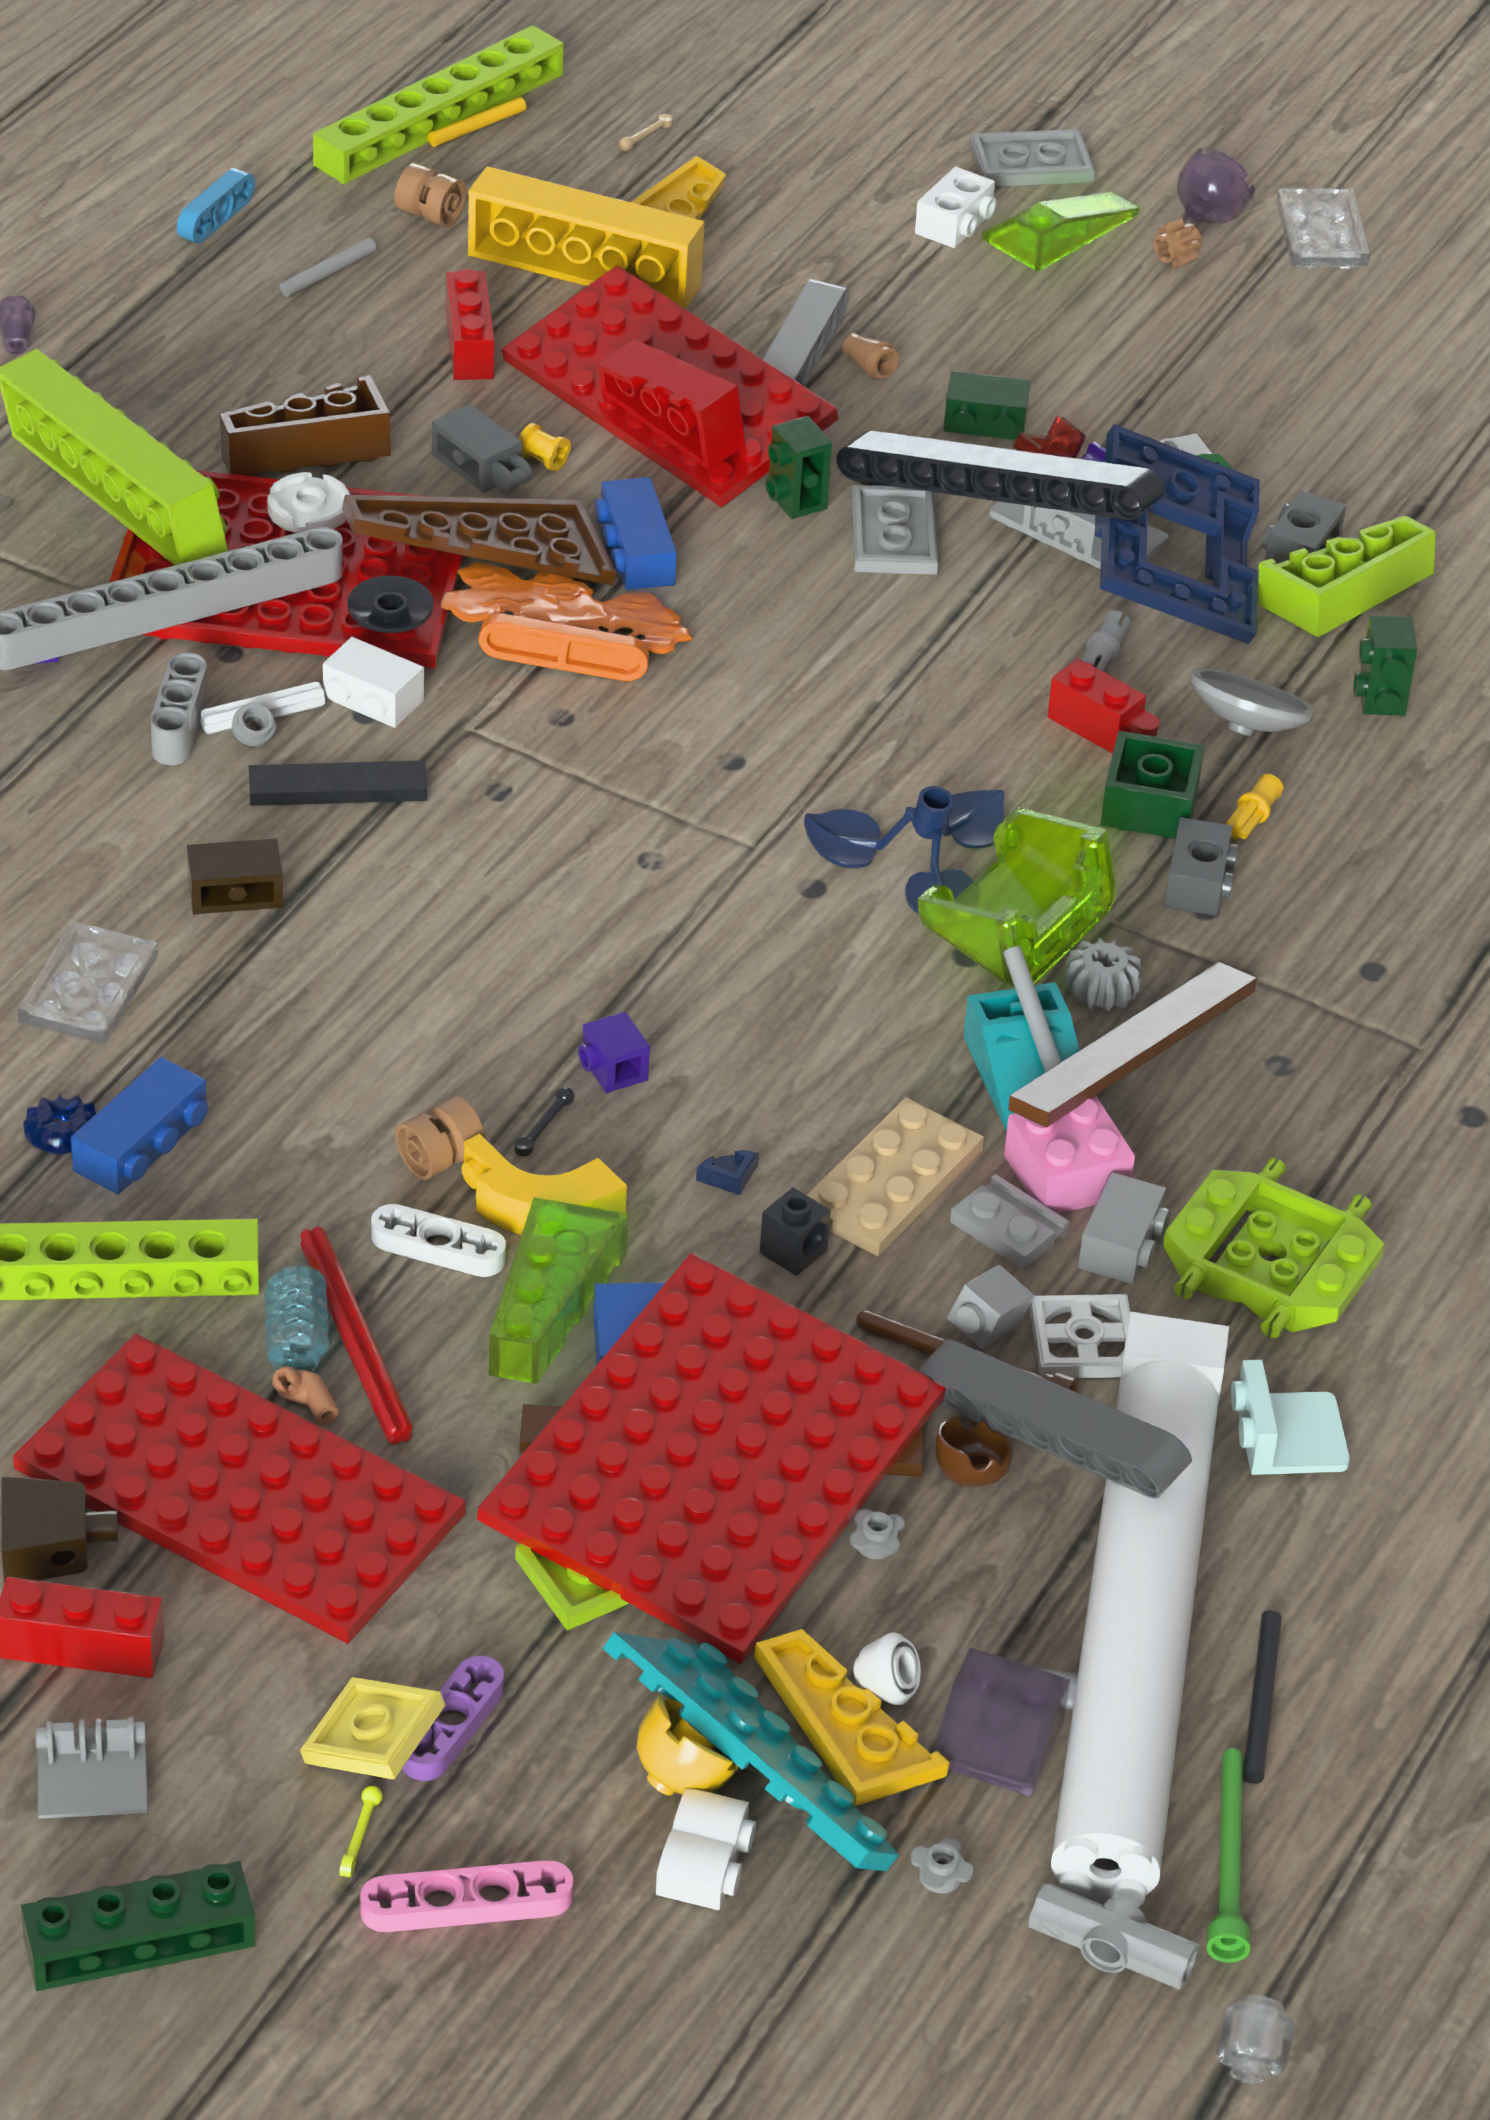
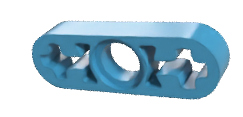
M236 168L227 171L182 210L177 222L178 236L197 244L205 241L249 203L255 190V177Z

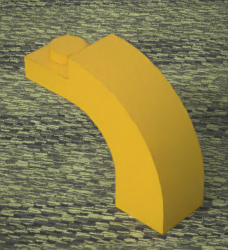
M480 1134L464 1141V1163L461 1169L467 1184L471 1188L476 1189V1211L486 1220L504 1230L531 1238L563 1240L592 1235L626 1219L627 1185L599 1158L567 1173L537 1175L522 1171L513 1166Z

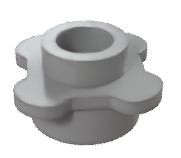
M868 1509L860 1510L855 1514L854 1522L857 1524V1528L850 1535V1544L855 1549L871 1559H883L898 1552L900 1542L897 1537L898 1533L904 1529L905 1524L902 1517L896 1514L887 1515L882 1512H872Z
M944 1838L940 1843L934 1844L931 1847L918 1846L911 1852V1863L920 1868L919 1879L928 1890L935 1893H949L957 1889L961 1882H968L972 1878L973 1866L963 1859L960 1853L961 1844L957 1840Z

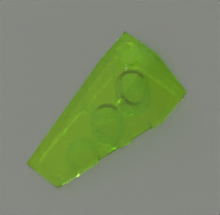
M1113 192L1038 202L982 232L981 239L1032 269L1040 271L1139 214L1140 208Z

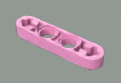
M548 1860L383 1875L372 1878L361 1889L360 1915L362 1921L369 1928L378 1932L552 1917L562 1914L570 1907L573 1898V1875L564 1864ZM552 1884V1888L556 1892L545 1893L542 1885ZM519 1885H525L524 1895L526 1896L519 1897ZM500 1886L505 1888L509 1895L501 1901L493 1902L484 1899L479 1893L485 1887ZM434 1891H445L450 1893L454 1900L447 1906L436 1907L430 1905L425 1900V1897ZM415 1895V1907H409L408 1896ZM389 1899L391 1908H381L378 1900Z

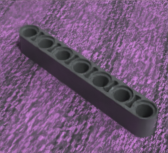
M945 1340L916 1369L927 1375L937 1384L945 1387L944 1399L939 1404L940 1406L978 1423L984 1421L988 1427L1149 1498H1159L1192 1462V1456L1188 1448L1170 1432L954 1340Z

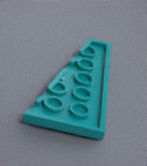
M613 1632L602 1648L615 1660H620L621 1657L629 1658L643 1670L638 1680L652 1692L659 1691L664 1696L683 1704L679 1709V1715L742 1770L751 1763L771 1781L765 1787V1790L779 1802L786 1801L798 1809L806 1810L810 1814L806 1819L807 1826L852 1865L861 1869L888 1871L899 1854L886 1841L887 1833L884 1828L873 1819L863 1816L852 1804L855 1799L851 1792L841 1784L830 1780L820 1769L822 1766L821 1760L809 1749L799 1746L788 1734L790 1731L789 1725L775 1713L767 1711L757 1700L759 1696L757 1690L750 1683L736 1677L725 1665L727 1658L721 1651L708 1643L695 1645L684 1643L676 1638L663 1640Z

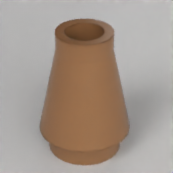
M854 333L850 334L843 343L844 354L850 357L872 379L888 378L897 369L899 356L894 346L889 342L862 337Z

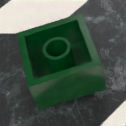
M1118 731L1105 784L1100 826L1176 839L1180 817L1192 819L1205 745Z

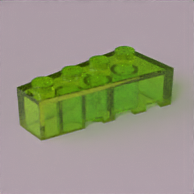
M533 1197L489 1334V1376L534 1384L539 1382L566 1343V1335L574 1324L578 1325L585 1316L587 1305L594 1296L595 1284H606L615 1265L619 1266L627 1255L628 1213Z

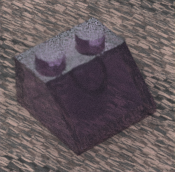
M969 1648L952 1686L933 1753L938 1751L950 1762L948 1770L1032 1797L1065 1719L1070 1679Z

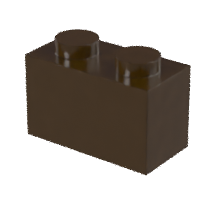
M277 838L187 845L188 884L193 914L283 908V873Z

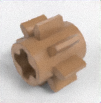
M1179 217L1157 228L1160 235L1154 240V250L1162 262L1169 263L1172 261V266L1176 269L1199 258L1195 251L1201 248L1202 239L1196 226L1191 223L1184 225L1182 217Z

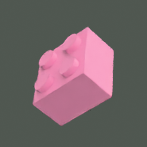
M1097 1096L1091 1099L1088 1098L1082 1105L1048 1127H1044L1016 1113L1010 1114L1008 1117L1004 1151L1006 1160L1028 1195L1057 1214L1096 1205L1111 1172L1132 1178L1135 1155Z

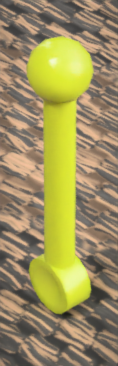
M368 1786L362 1792L361 1798L364 1805L347 1854H344L342 1858L340 1876L350 1878L353 1876L356 1857L373 1808L379 1805L383 1798L382 1791L377 1786Z

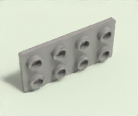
M999 501L990 508L989 516L1038 539L1042 543L1057 548L1078 560H1082L1099 569L1101 568L1102 539L1095 536V515ZM1150 525L1147 528L1146 561L1167 545L1169 540L1167 533Z

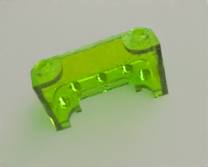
M1018 807L995 830L994 845L998 860L956 899L953 898L952 891L948 886L940 884L931 886L917 899L918 913L922 924L1004 984L1012 987L1015 986L1003 954L1005 950L1016 946L1021 947L1033 984H1035L1107 915L1115 898V880L1107 829Z

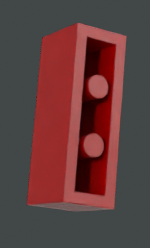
M471 269L446 272L445 312L453 379H494V334L485 271H474Z
M6 1577L0 1596V1658L153 1679L164 1641L162 1597Z

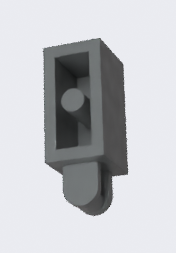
M465 405L432 421V455L481 492L485 493L495 487L504 492H509L516 486L532 480L531 467L522 458V441L473 405Z

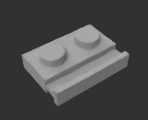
M997 1174L991 1177V1183L987 1186L981 1185L951 1208L950 1223L1022 1270L1026 1269L1052 1248L1057 1238H1064L1068 1235L1069 1221Z

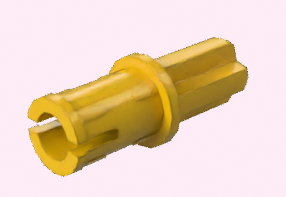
M1261 775L1252 790L1242 794L1238 799L1237 809L1226 822L1227 825H1233L1231 839L1235 841L1239 838L1247 839L1257 824L1265 822L1270 816V807L1282 795L1284 790L1283 783L1275 775Z

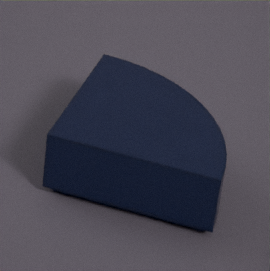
M735 1150V1155L717 1159L711 1156L698 1166L696 1181L740 1195L758 1166L759 1153L748 1150Z

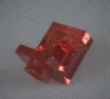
M1057 416L1046 436L1019 433L1012 447L1017 451L1076 458L1086 439V435L1066 418Z

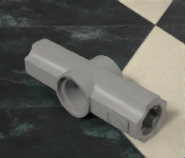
M1048 1882L1047 1885L1043 1884L1029 1917V1928L1080 1948L1085 1960L1101 1971L1118 1973L1126 1967L1179 1990L1187 1984L1198 1957L1200 1944L1147 1923L1142 1911L1130 1902L1121 1899H1109L1102 1905Z

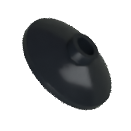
M379 576L365 580L355 586L348 596L347 607L350 616L361 626L378 632L398 633L419 627L429 619L433 611V597L425 586L415 580L401 576Z

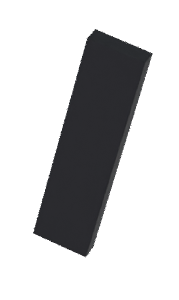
M425 760L249 765L250 805L427 801Z

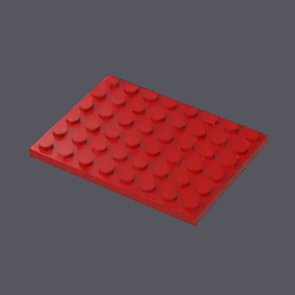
M196 470L202 476L211 478L218 489L219 499L216 501L219 514L222 516L227 527V533L224 536L228 551L296 534L275 524L268 515L270 488L280 479ZM346 487L350 495L422 496ZM345 520L342 525L334 529L341 534L343 539V573L338 581L141 635L326 657L333 655L345 642L354 637L420 666L436 668L451 610L440 607L445 592L456 591L460 578L457 570L462 568L465 556L352 533L347 520ZM127 529L109 583L175 565L135 533ZM379 576H401L415 580L429 590L433 597V611L425 623L412 630L398 633L378 632L367 629L353 620L347 607L348 596L355 586L365 580Z
M690 1253L480 1504L477 1520L512 1540L528 1546L534 1552L566 1569L568 1567L589 1578V1582L606 1591H614L621 1595L620 1599L695 1640L714 1646L728 1658L742 1664L756 1646V1643L763 1637L942 1402L946 1389L927 1375Z

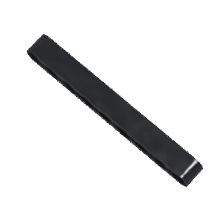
M865 431L840 449L836 455L839 470L848 479L854 481L1123 520H1135L1161 500L1164 495V485L1161 478L1154 471L1147 468L879 431Z

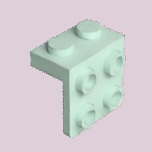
M1242 1360L1239 1381H1232L1231 1404L1233 1410L1238 1411L1240 1419V1446L1246 1448L1251 1475L1343 1472L1347 1470L1350 1457L1336 1397L1330 1392L1269 1393L1263 1361Z

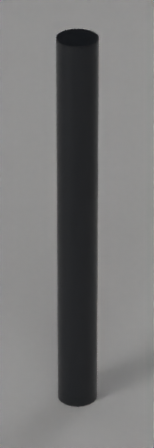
M1273 1610L1265 1611L1261 1615L1244 1759L1243 1779L1253 1784L1260 1783L1264 1779L1282 1622L1281 1614Z

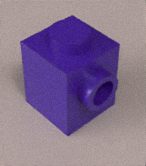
M626 1012L583 1024V1043L578 1047L579 1059L584 1070L592 1072L606 1093L648 1080L650 1046Z

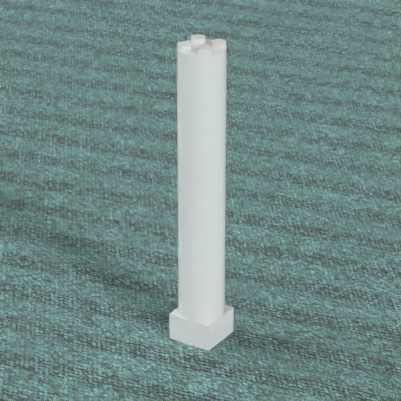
M1130 1312L1116 1410L1175 1435L1188 1448L1192 1456V1462L1157 1499L1149 1498L1106 1479L1051 1867L1053 1874L1059 1881V1887L1097 1902L1104 1903L1109 1899H1121L1130 1902L1136 1907H1140L1144 1904L1146 1895L1157 1886L1160 1879L1217 1410L1224 1372L1229 1326Z

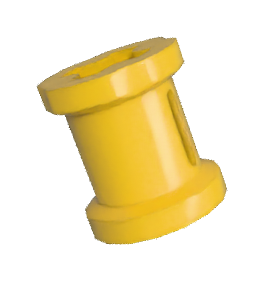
M536 423L527 425L519 436L523 448L522 458L529 459L532 457L543 462L547 469L556 472L566 463L571 450L569 439L547 434Z

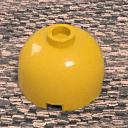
M662 1694L657 1696L639 1725L637 1737L638 1755L642 1765L648 1771L647 1780L661 1793L670 1796L675 1792L683 1795L686 1788L711 1793L722 1787L736 1773L739 1766L679 1715V1709L683 1704L668 1697L664 1701Z

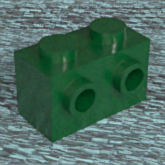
M809 416L772 426L771 444L768 446L770 468L769 477L766 479V490L771 500L776 501L791 519L826 510L828 507L832 442Z
M1369 616L1366 638H1361L1359 645L1361 669L1355 672L1353 683L1354 697H1361L1363 714L1406 716L1417 654L1412 617Z

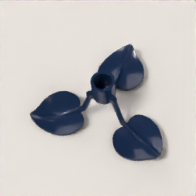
M925 787L919 793L916 807H907L904 816L880 840L881 831L876 821L871 816L857 810L838 809L819 814L805 813L804 826L811 844L826 860L841 867L860 868L872 863L874 849H884L912 821L913 827L919 836L925 839H932L931 873L918 872L909 878L905 887L906 901L914 912L928 920L949 926H961L968 923L975 914L978 904L977 888L972 879L962 870L947 869L940 872L939 854L942 835H952L956 843L973 849L994 845L1002 836L1004 828V791L979 790L951 795L949 791L942 787Z

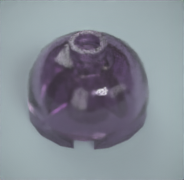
M1204 148L1197 149L1189 157L1179 173L1177 192L1181 203L1185 207L1186 213L1196 221H1204L1209 224H1224L1232 221L1253 200L1255 194L1254 184L1249 189L1245 181L1248 173L1233 158L1214 149L1209 155L1201 153Z

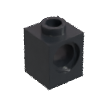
M792 1187L762 1212L759 1253L798 1276L827 1251L831 1210Z

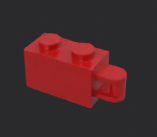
M1079 658L1052 677L1047 718L1112 754L1118 731L1157 737L1160 723L1155 715L1145 710L1147 695Z

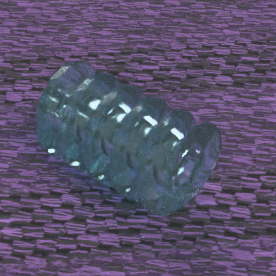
M308 1266L288 1267L272 1275L266 1283L264 1290L266 1301L265 1324L267 1329L266 1352L268 1361L277 1370L281 1367L290 1366L295 1370L311 1372L318 1366L321 1360L320 1357L329 1348L328 1311L326 1306L327 1284L325 1276L319 1270Z

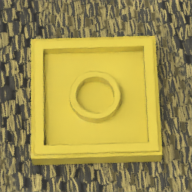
M352 1677L300 1749L305 1764L395 1779L445 1707L440 1691Z

